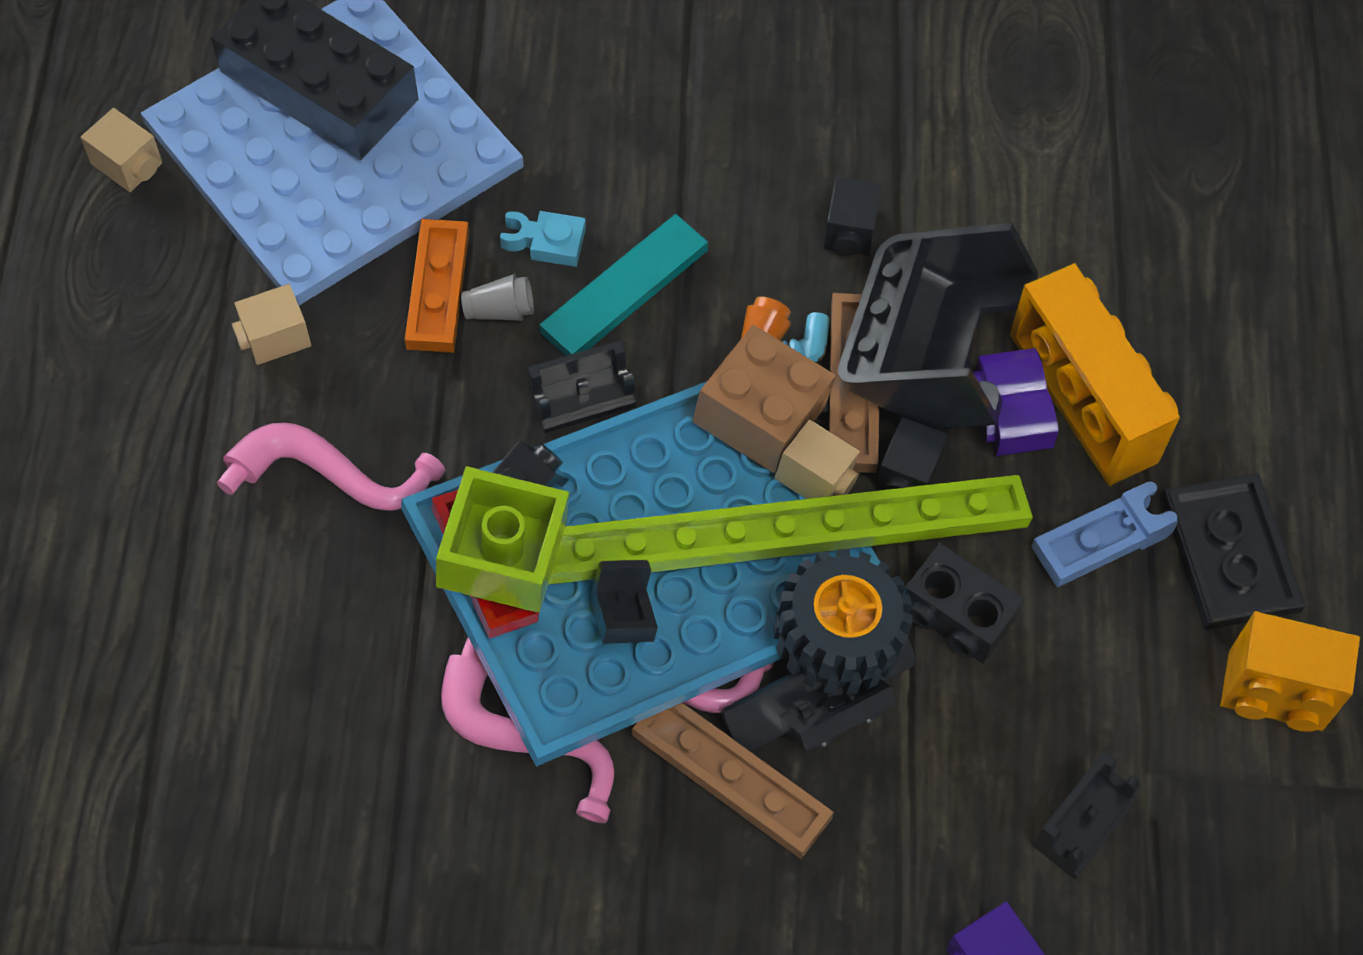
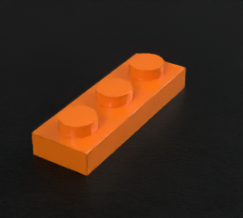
M421 219L405 334L406 350L454 353L469 238L468 222Z

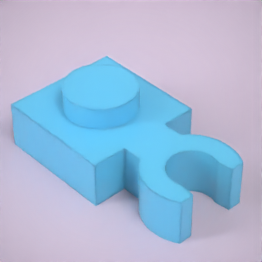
M540 211L537 222L529 221L524 214L519 212L506 213V228L517 229L519 232L516 234L501 233V248L514 252L529 247L531 260L577 267L586 230L585 218Z

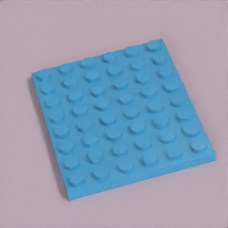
M706 382L544 444L564 462L558 469L569 478L563 487L557 484L552 487L569 492L566 526L802 500L806 498L776 480V473L774 474L692 422L700 390ZM502 460L479 470L492 473ZM462 476L402 498L401 509L435 574L436 556L443 533L431 508L432 498L458 490ZM871 546L850 549L851 557L859 558L860 553L864 552L872 555L869 562L876 566L880 563ZM838 550L828 551L831 557H836ZM817 553L651 572L647 593L658 626L654 642L603 644L590 598L595 579L548 585L538 622L490 639L470 595L446 589L444 591L537 767L780 660L776 650L779 639H774L773 628L782 592L791 573H797L799 564L806 559L814 563Z

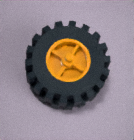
M838 549L836 557H831L828 551L817 553L814 563L806 559L799 564L797 573H791L786 581L773 628L774 639H779L776 650L780 659L789 657L786 668L792 675L795 676L797 673L802 672L805 675L803 683L811 688L818 682L825 685L824 693L835 694L838 687H844L846 695L858 693L861 683L867 689L876 686L881 676L886 678L890 674L896 661L899 659L912 626L913 615L909 614L912 607L910 595L901 594L905 586L899 576L890 578L888 575L891 569L890 566L883 561L878 566L869 562L872 555L861 552L859 558L851 557L850 549Z

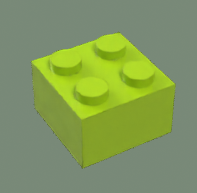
M466 466L436 556V587L540 613L567 522L569 492Z

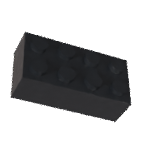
M249 0L211 37L221 73L359 160H362L419 100L413 65L307 0Z

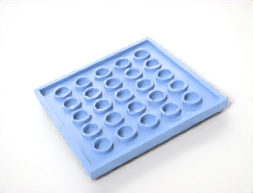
M336 0L322 8L326 13L414 66L419 100L362 160H359L221 73L219 68L141 112L143 122L275 286L278 288L290 283L298 305L303 304L419 232L421 219L438 220L524 167L523 156L383 0Z

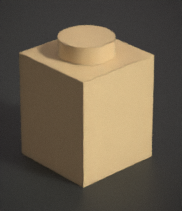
M114 107L81 136L90 163L129 192L135 189L142 181L150 179L162 164L154 136Z
M290 283L234 302L240 321L232 323L236 339L241 351L251 349L257 365L311 347L306 323Z
M809 419L783 452L775 479L806 499L845 495L849 493L859 476V473L855 472L853 468L860 451Z

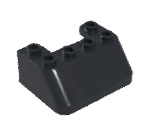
M1013 223L902 233L888 238L879 246L838 366L839 376L850 392L901 418L904 417L930 428L997 425L1003 403L1002 395L993 383L978 381L971 368H969L984 313L1016 310L1024 285L1038 278L1039 273Z

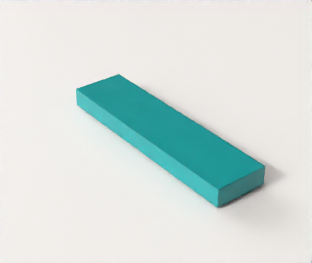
M674 214L540 324V333L565 356L589 350L708 251V241L677 214Z

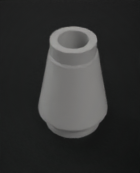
M515 274L469 291H463L461 294L463 312L467 320L522 321L523 316L534 313L533 295L528 277L517 278Z

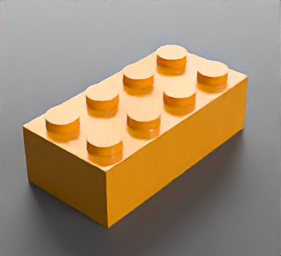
M1074 263L1024 285L1010 336L1019 350L1036 348L1041 359L1046 386L1051 399L1108 486L1158 464L1180 419L1177 405L1172 396L1167 392H1163L1152 377L1151 368L1146 358L1142 354L1136 353L1125 337V331L1120 320L1116 316L1110 315L1102 304L1094 282L1090 278H1085Z

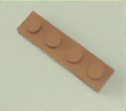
M833 293L831 300L830 372L835 374L836 378L829 395L828 431L860 451L853 468L855 472L876 473L878 468L879 406L850 392L838 373V366L862 294Z
M683 703L639 721L632 728V736L800 859L803 858L833 817L834 812Z

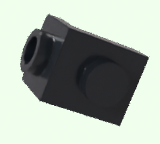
M519 441L492 472L548 487H553L555 484L563 487L569 480L558 469L564 462L542 443L534 448Z
M648 560L601 561L598 564L590 598L603 644L654 642L658 626L647 593V585L651 574Z

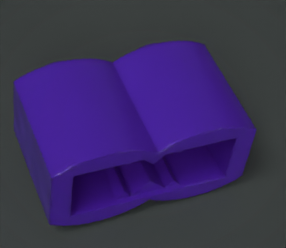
M1036 348L979 356L976 372H973L976 379L993 383L998 388L1003 399L997 425L980 426L984 442L992 443L996 456L1054 448L1058 435L1057 418L1052 399L1047 390L1041 359Z

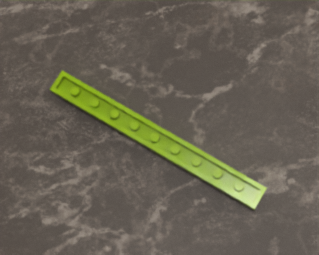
M1012 475L565 526L548 585L595 579L598 564L601 561L648 560L651 572L838 549L1027 528L1033 517L1020 476Z

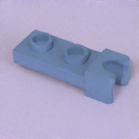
M1146 482L1123 493L1121 498L1034 538L1031 548L1057 588L1139 548L1143 550L1160 542L1174 531L1177 525V515L1174 512L1168 511L1160 515H1153L1146 510L1150 504V496L1157 490V485L1154 482Z

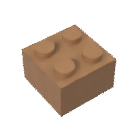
M752 325L700 390L692 422L775 474L786 448L810 419L814 422L825 408L836 375L757 326Z

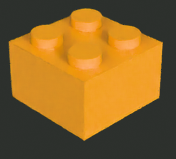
M1254 611L1229 650L1220 706L1233 709L1239 716L1248 719H1263L1266 717L1286 722L1288 727L1301 732L1323 731L1353 694L1360 636Z

